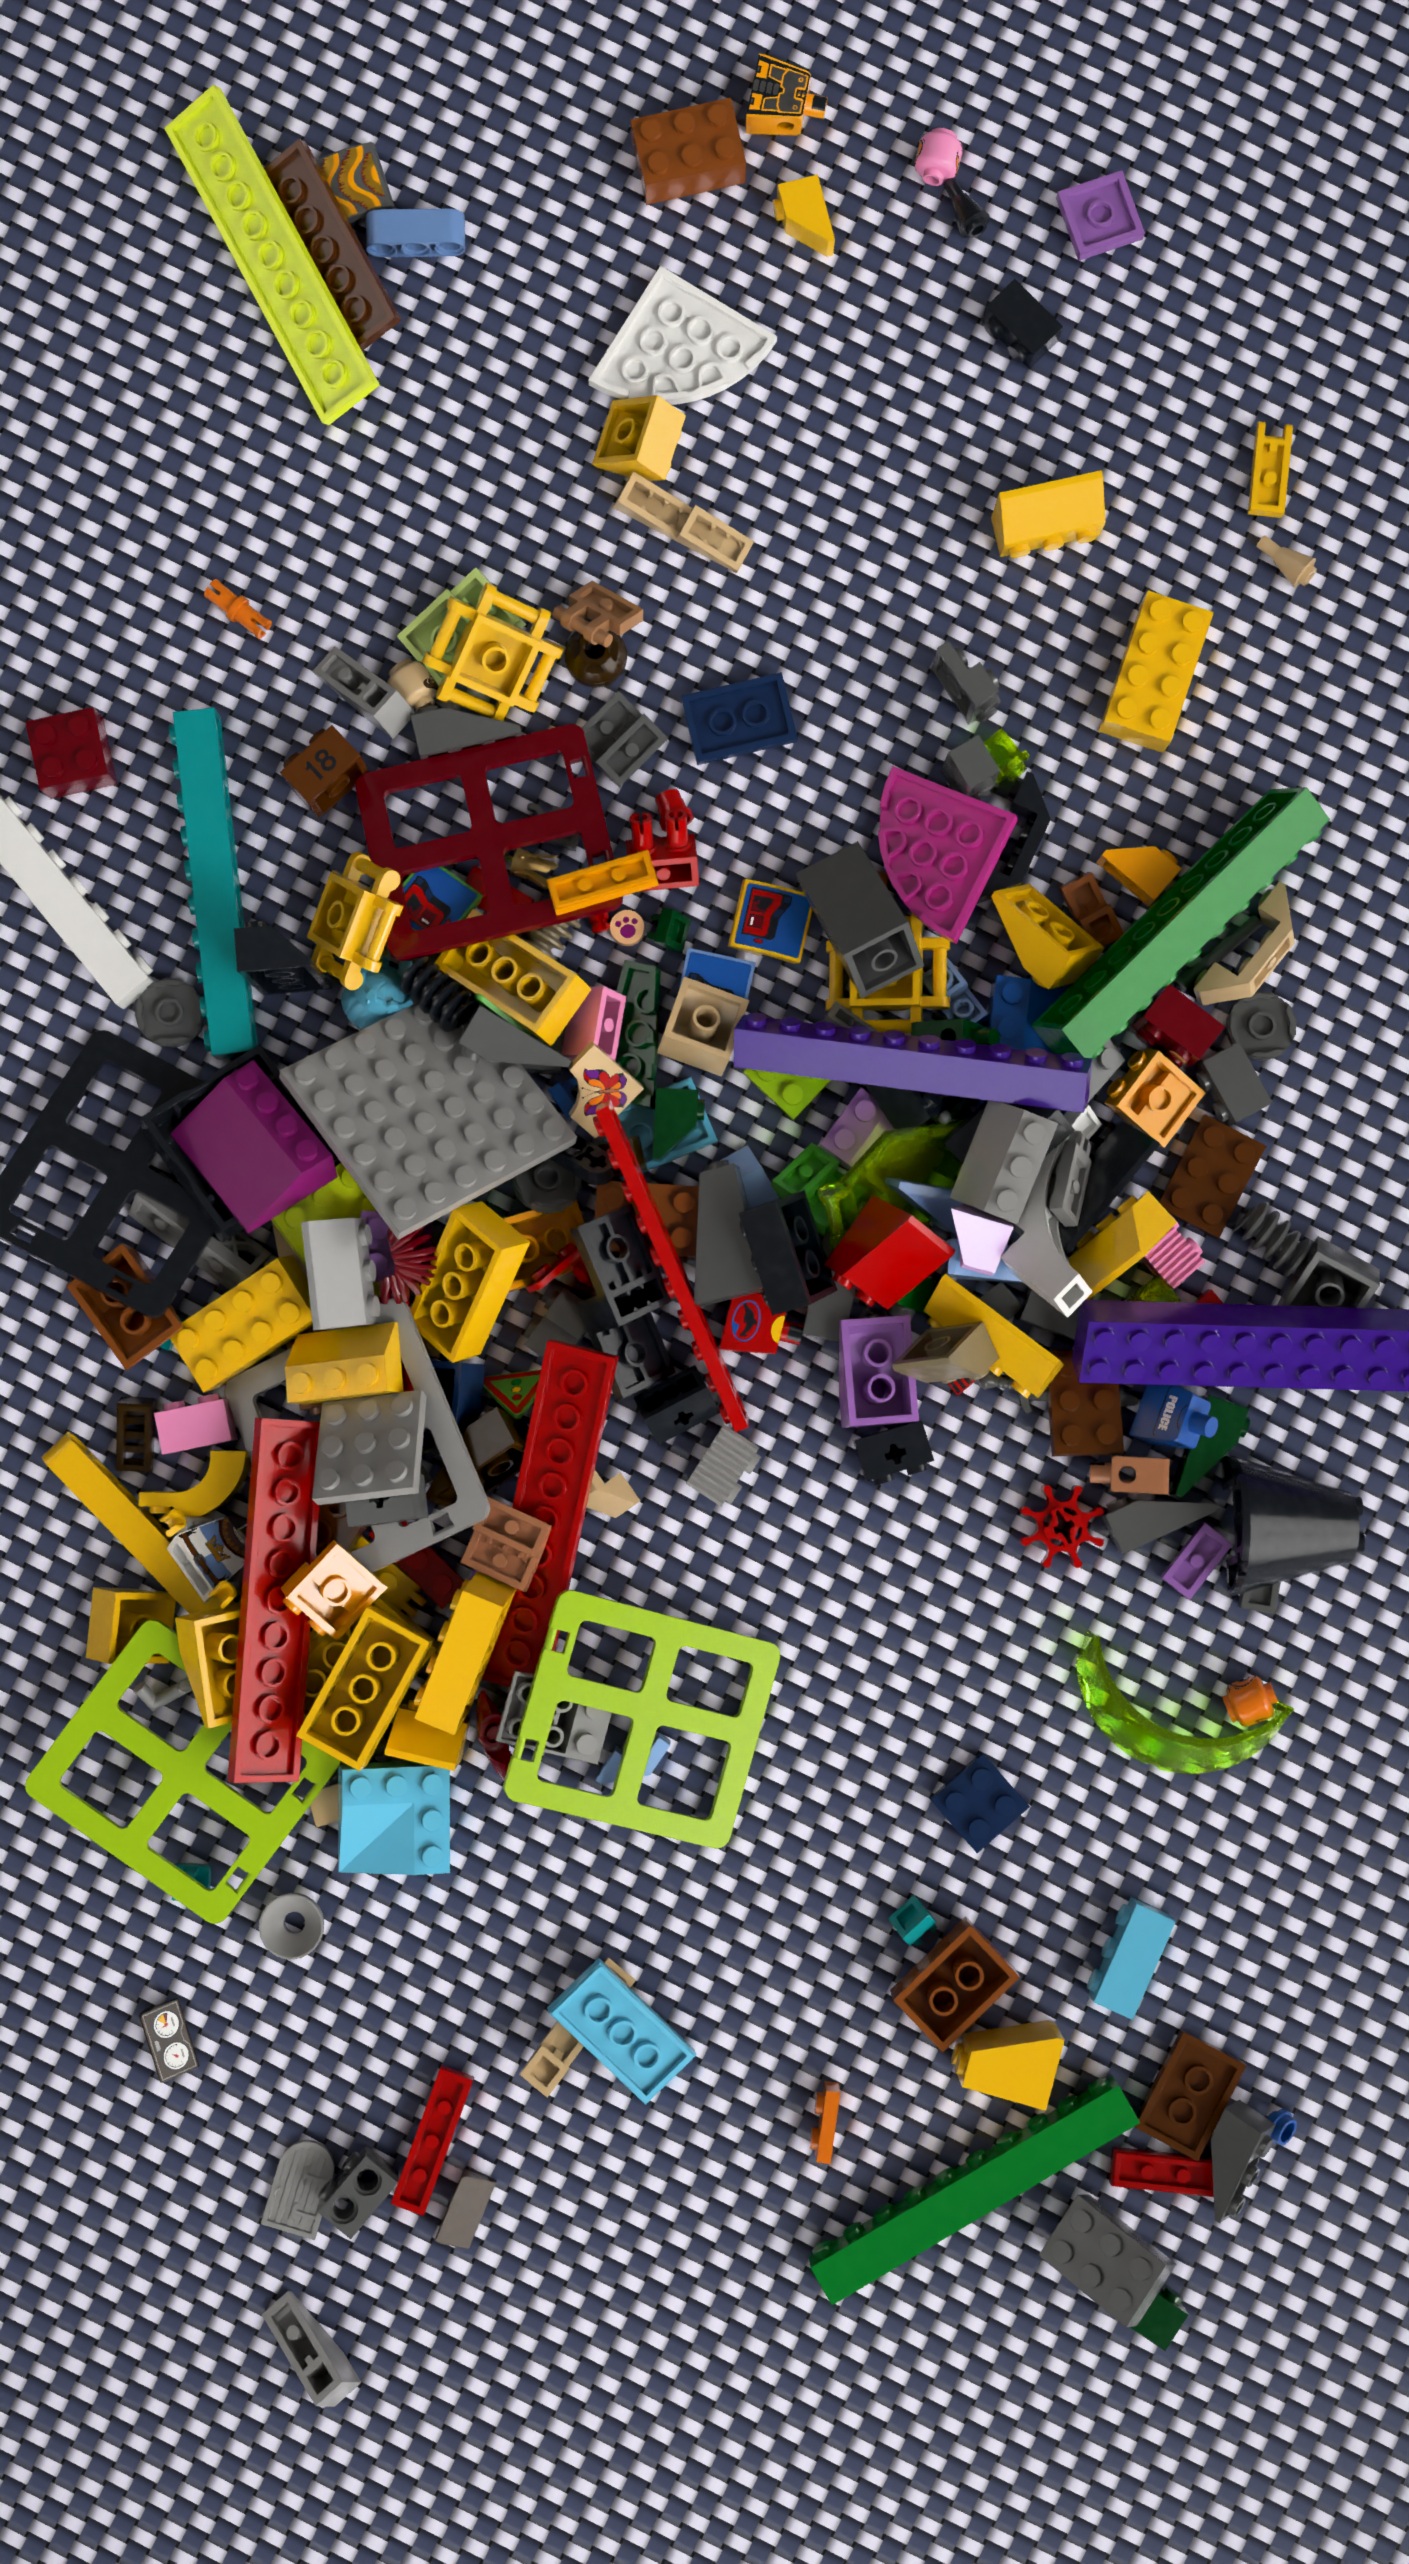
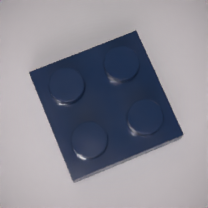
M983 1752L979 1753L930 1797L933 1804L976 1853H979L1030 1807Z

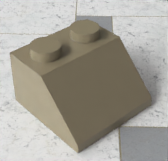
M981 1321L927 1329L892 1364V1367L896 1372L925 1383L941 1381L943 1384H948L957 1379L969 1378L970 1380H978L989 1373V1368L999 1359V1356L984 1322Z

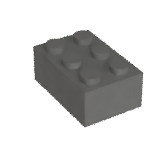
M1089 2194L1076 2196L1039 2254L1043 2260L1126 2328L1139 2324L1176 2266V2263Z

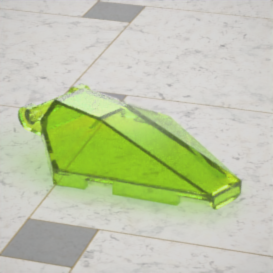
M965 1119L950 1121L947 1124L935 1123L884 1131L839 1181L821 1186L818 1189L820 1202L825 1204L831 1231L829 1236L831 1249L835 1250L872 1195L913 1215L927 1228L932 1230L933 1227L929 1224L930 1220L885 1184V1179L887 1176L953 1188L962 1165L941 1140ZM843 1221L848 1227L847 1230L844 1229Z

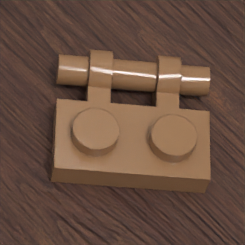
M590 581L569 595L568 609L558 605L554 608L552 616L560 621L561 626L568 631L573 632L576 630L583 634L584 639L591 644L609 647L613 641V636L608 631L610 630L621 636L643 621V609L596 582ZM587 617V618L591 619L592 621L589 622V621L585 620L584 618Z

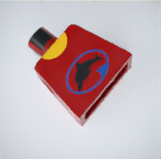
M760 1293L731 1299L719 1350L776 1354L779 1341L800 1345L804 1325L785 1321L786 1312L772 1316L770 1307L766 1305L763 1295Z

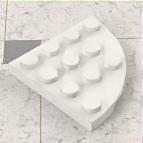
M660 266L588 379L589 386L618 399L658 395L671 405L697 401L729 388L748 375L771 351L777 342V336Z

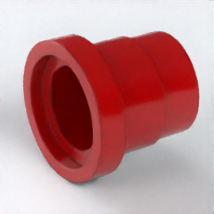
M669 789L656 796L655 802L661 817L659 824L662 831L667 832L664 815L669 810H674L675 820L678 818L677 809L685 810L687 812V825L694 819L691 809L686 808L679 790Z

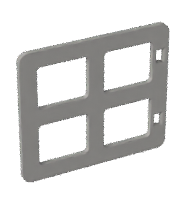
M389 1299L388 1304H380V1315L377 1316V1323L398 1322L402 1362L413 1389L422 1390L427 1396L424 1429H430L456 1491L457 1500L454 1504L428 1515L429 1518L420 1519L407 1526H403L401 1522L371 1526L375 1535L374 1541L350 1554L372 1573L485 1520L490 1512V1503L409 1306L404 1301L401 1304H396L395 1299ZM292 1348L234 1376L225 1385L226 1399L251 1462L255 1418H262L256 1399L260 1394L286 1382L285 1365ZM382 1497L383 1501L389 1499V1497ZM448 1514L453 1524L435 1532L432 1521Z

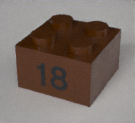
M333 725L327 730L320 729L309 740L310 745L301 753L296 752L284 762V769L280 771L291 790L318 819L323 817L355 787L359 776L369 772L361 755Z

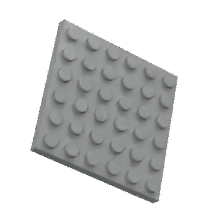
M459 986L458 991L455 995H458L459 993L464 991V989ZM468 997V1000L465 1003L466 1005L469 1002H471L470 997ZM412 1004L281 1069L279 1075L280 1080L398 1240L571 1147L576 1143L577 1139L575 1133L521 1064L486 1061L483 1058H480L478 1063L474 1062L460 1053L463 1046L456 1043L466 1023L453 1031L444 1032L440 1028L439 1023L433 1022L429 1017L430 1014L424 1013L418 1004Z

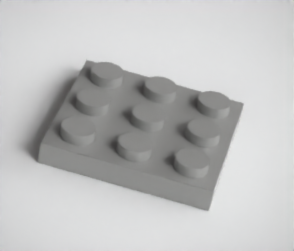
M422 1390L322 1402L312 1500L317 1505L419 1493L427 1398Z

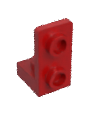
M570 1242L555 1254L558 1260L551 1266L545 1263L531 1274L534 1280L525 1288L529 1293L542 1289L570 1264L573 1267L575 1277L580 1282L586 1284L588 1288L592 1287L593 1284L577 1246Z

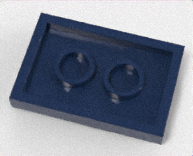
M782 672L681 696L697 766L795 743L798 740Z

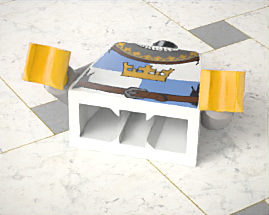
M172 1509L159 1519L160 1522H165L170 1527L165 1532L167 1537L179 1533L171 1541L167 1550L204 1603L213 1596H217L222 1601L219 1607L224 1609L235 1597L242 1593L247 1524L236 1530L226 1517L215 1520L212 1517L184 1516L177 1509Z

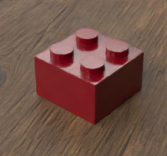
M94 707L25 722L39 789L47 797L54 799L118 785L104 718Z
M1169 984L1153 998L1151 1004L1146 1007L1131 1028L1137 1032L1135 1036L1148 1047L1155 1045L1164 1052V1056L1178 1068L1182 1066L1184 1069H1187L1201 1059L1225 1026Z

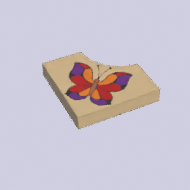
M591 1041L568 1067L576 1078L578 1085L576 1102L569 1111V1115L596 1139L599 1134L595 1128L593 1117L597 1116L595 1112L597 1105L611 1100L617 1115H619L644 1088L633 1076Z

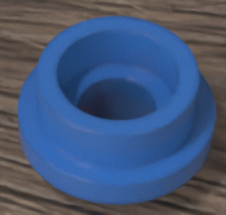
M1286 2109L1273 2111L1267 2117L1268 2120L1276 2124L1270 2137L1274 2139L1273 2143L1285 2145L1293 2137L1297 2128V2122Z

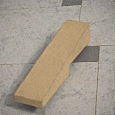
M634 471L613 506L614 509L735 573L739 571L754 543L753 540L697 505L693 508Z

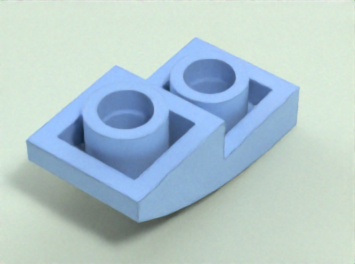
M947 958V997H950V1009L940 1011L946 1019H967L982 1025L988 1020V1013L968 989L966 980ZM933 968L923 974V986L930 996H933Z

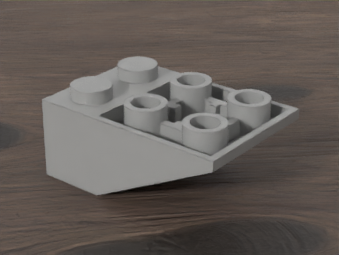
M514 1670L496 1741L511 1745L516 1744L518 1730L534 1673ZM567 1701L559 1702L555 1710L544 1752L598 1765L612 1713ZM526 1739L524 1748L535 1750L537 1741Z

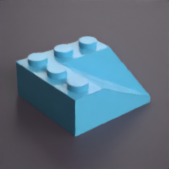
M413 1761L368 1763L360 1771L347 1764H340L338 1767V1872L398 1875L450 1873V1770Z

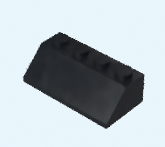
M249 921L244 923V928H234L237 972L263 996L332 989L330 980L315 963L272 926H266V922Z
M1120 1121L1114 1127L1108 1124L1096 1138L1100 1144L1092 1154H1089L1091 1167L1078 1226L1065 1227L1059 1221L1060 1239L1065 1254L1072 1251L1158 1148L1160 1143L1123 1121Z

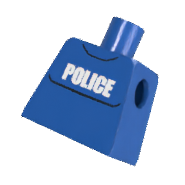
M1147 1384L1129 1435L1151 1445L1194 1449L1197 1446L1200 1435L1208 1438L1215 1435L1218 1429V1420L1208 1415L1211 1408L1209 1401L1182 1386Z

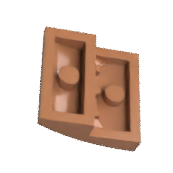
M487 1497L490 1503L489 1515L485 1520L473 1526L472 1529L475 1531L460 1563L523 1592H527L547 1543L552 1525Z

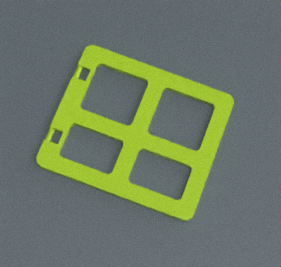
M562 1591L555 1600L548 1625L549 1629L544 1646L541 1649L518 1730L517 1741L504 1779V1793L512 1801L710 1848L718 1849L724 1847L729 1842L780 1661L778 1647L771 1642L579 1591ZM583 1621L599 1623L649 1636L653 1639V1647L642 1686L638 1691H631L568 1674L567 1668L578 1629ZM557 1630L568 1632L562 1652L552 1650ZM687 1646L750 1664L746 1686L739 1711L736 1715L730 1716L667 1699L668 1687L680 1648ZM567 1701L630 1717L631 1725L610 1794L602 1795L538 1779V1770L559 1702ZM667 1726L727 1741V1754L712 1808L707 1818L702 1819L638 1803L639 1790L658 1727ZM526 1739L537 1741L531 1761L521 1758Z

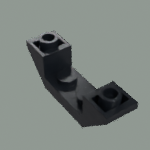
M1027 771L1022 781L1015 779L1007 798L1013 800L1009 811L1033 821V823L1028 821L1025 823L1018 839L1024 843L1018 855L1012 852L1004 872L1009 873V876L993 869L977 904L992 899L991 896L994 891L1021 885L1051 820L1034 774Z

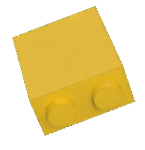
M1049 2020L964 2033L961 2044L956 2042L954 2046L951 2064L955 2065V2073L958 2075L961 2086L964 2088L1046 2111L1065 2039L1055 2022Z

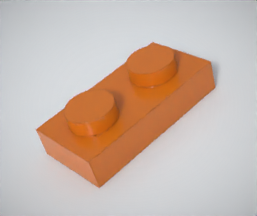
M825 2081L823 2092L817 2091L814 2113L820 2114L818 2128L812 2127L809 2148L815 2150L817 2163L831 2164L841 2093L839 2083Z

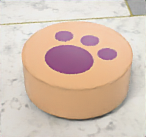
M622 910L615 914L610 923L612 938L622 946H633L640 942L645 932L642 917L632 910Z

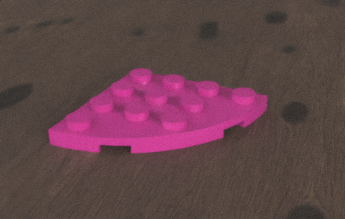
M892 766L880 801L881 814L878 837L884 867L893 887L908 909L926 927L939 936L957 944L1018 818L1013 813Z

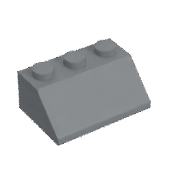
M988 1100L949 1198L1018 1224L1058 1123L1003 1102Z
M366 1218L301 1222L313 1330L378 1324L377 1316L380 1315V1302L377 1295H374L373 1281L376 1279V1267L374 1261L370 1260L369 1246L372 1244V1232L370 1226L366 1224Z

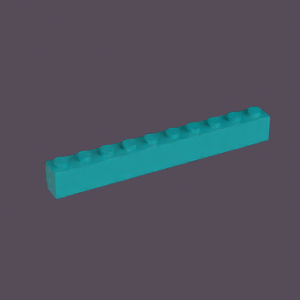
M214 707L173 712L174 724H169V735L172 745L177 747L178 758H173V770L176 779H180L182 792H177L178 809L180 813H184L185 826L180 827L183 846L188 847L189 860L184 861L186 878L188 881H192L193 894L188 895V904L191 915H196L197 928L192 929V939L195 949L200 950L201 962L196 963V974L198 982L203 983L205 996L200 997V1009L203 1018L207 1017L209 1030L204 1031V1044L206 1051H211V1055L217 1060L238 1058L258 1046L252 987L237 972L234 928H244V916L221 716Z

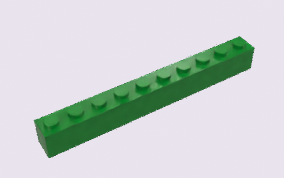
M1113 2076L1108 2079L1101 2077L1093 2081L1088 2086V2091L1077 2097L1071 2095L1064 2098L1058 2103V2108L1049 2114L1041 2113L1032 2117L1027 2122V2127L1017 2133L1014 2131L1005 2133L997 2139L996 2145L986 2151L980 2149L973 2152L966 2158V2163L956 2169L952 2167L944 2169L936 2175L934 2182L924 2188L922 2185L912 2188L904 2195L905 2199L893 2206L892 2204H886L875 2211L874 2217L863 2224L855 2222L843 2231L841 2237L832 2242L825 2240L815 2246L812 2254L809 2255L810 2268L831 2305L836 2304L1138 2125L1140 2121Z

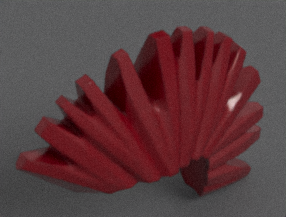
M425 1226L399 1240L391 1229L388 1228L387 1238L396 1269L394 1275L378 1281L382 1304H388L391 1294H393L396 1304H401L402 1299L404 1302H408L410 1296L409 1288L419 1296L422 1294V1290L418 1281L429 1286L431 1281L427 1277L434 1278L435 1274L428 1269H437V1266L426 1262L437 1260V1256H431L432 1253L436 1252V1247L420 1249L422 1244L432 1238L430 1234L418 1237Z
M482 1690L478 1694L476 1702L478 1738L481 1747L484 1748L486 1757L496 1773L504 1781L512 1754L509 1751L508 1744L495 1740L502 1715L485 1691Z

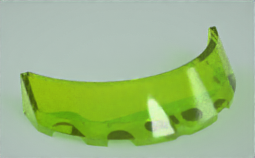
M1087 1631L1075 1663L1077 1679L1079 1680L1084 1701L1097 1726L1118 1748L1132 1758L1144 1764H1154L1158 1769L1182 1774L1209 1773L1239 1764L1264 1748L1276 1736L1294 1710L1288 1704L1278 1701L1271 1721L1254 1730H1243L1236 1736L1225 1738L1190 1737L1172 1732L1155 1724L1138 1712L1127 1701L1108 1671L1101 1649L1100 1636Z

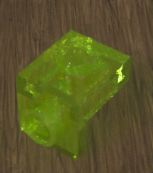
M1002 728L983 742L1000 769L996 778L998 784H1001L1007 778L1012 782L1027 770L1025 764L1030 756L1026 750L1021 752Z

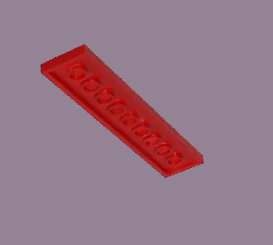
M555 1339L547 1340L512 1508L550 1524L552 1528L527 1592L516 1589L482 1680L510 1687L514 1670L535 1674L541 1649L544 1646L549 1629L548 1625L555 1600L562 1591L569 1590L619 1356ZM557 1630L556 1637L552 1647V1650L556 1651L560 1630Z
M255 1418L227 1779L231 1783L299 1782L302 1739L296 1735L304 1722L311 1627L308 1621L311 1618L303 1611L299 1615L295 1614L284 1604L282 1600L286 1596L281 1587L304 1562L310 1565L316 1559L319 1505L312 1500L320 1422Z

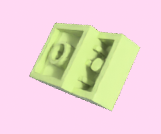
M474 568L451 591L446 589L397 635L417 661L422 662L426 651L430 652L447 614L448 608H446L450 596L460 599L472 607H476L485 583L492 584L479 569ZM491 604L488 614L521 629L526 625L521 617ZM463 616L460 617L442 657L444 660L452 661L456 646L470 619ZM425 665L439 686L446 674Z

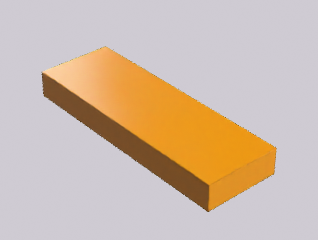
M648 850L546 879L557 916L659 886Z

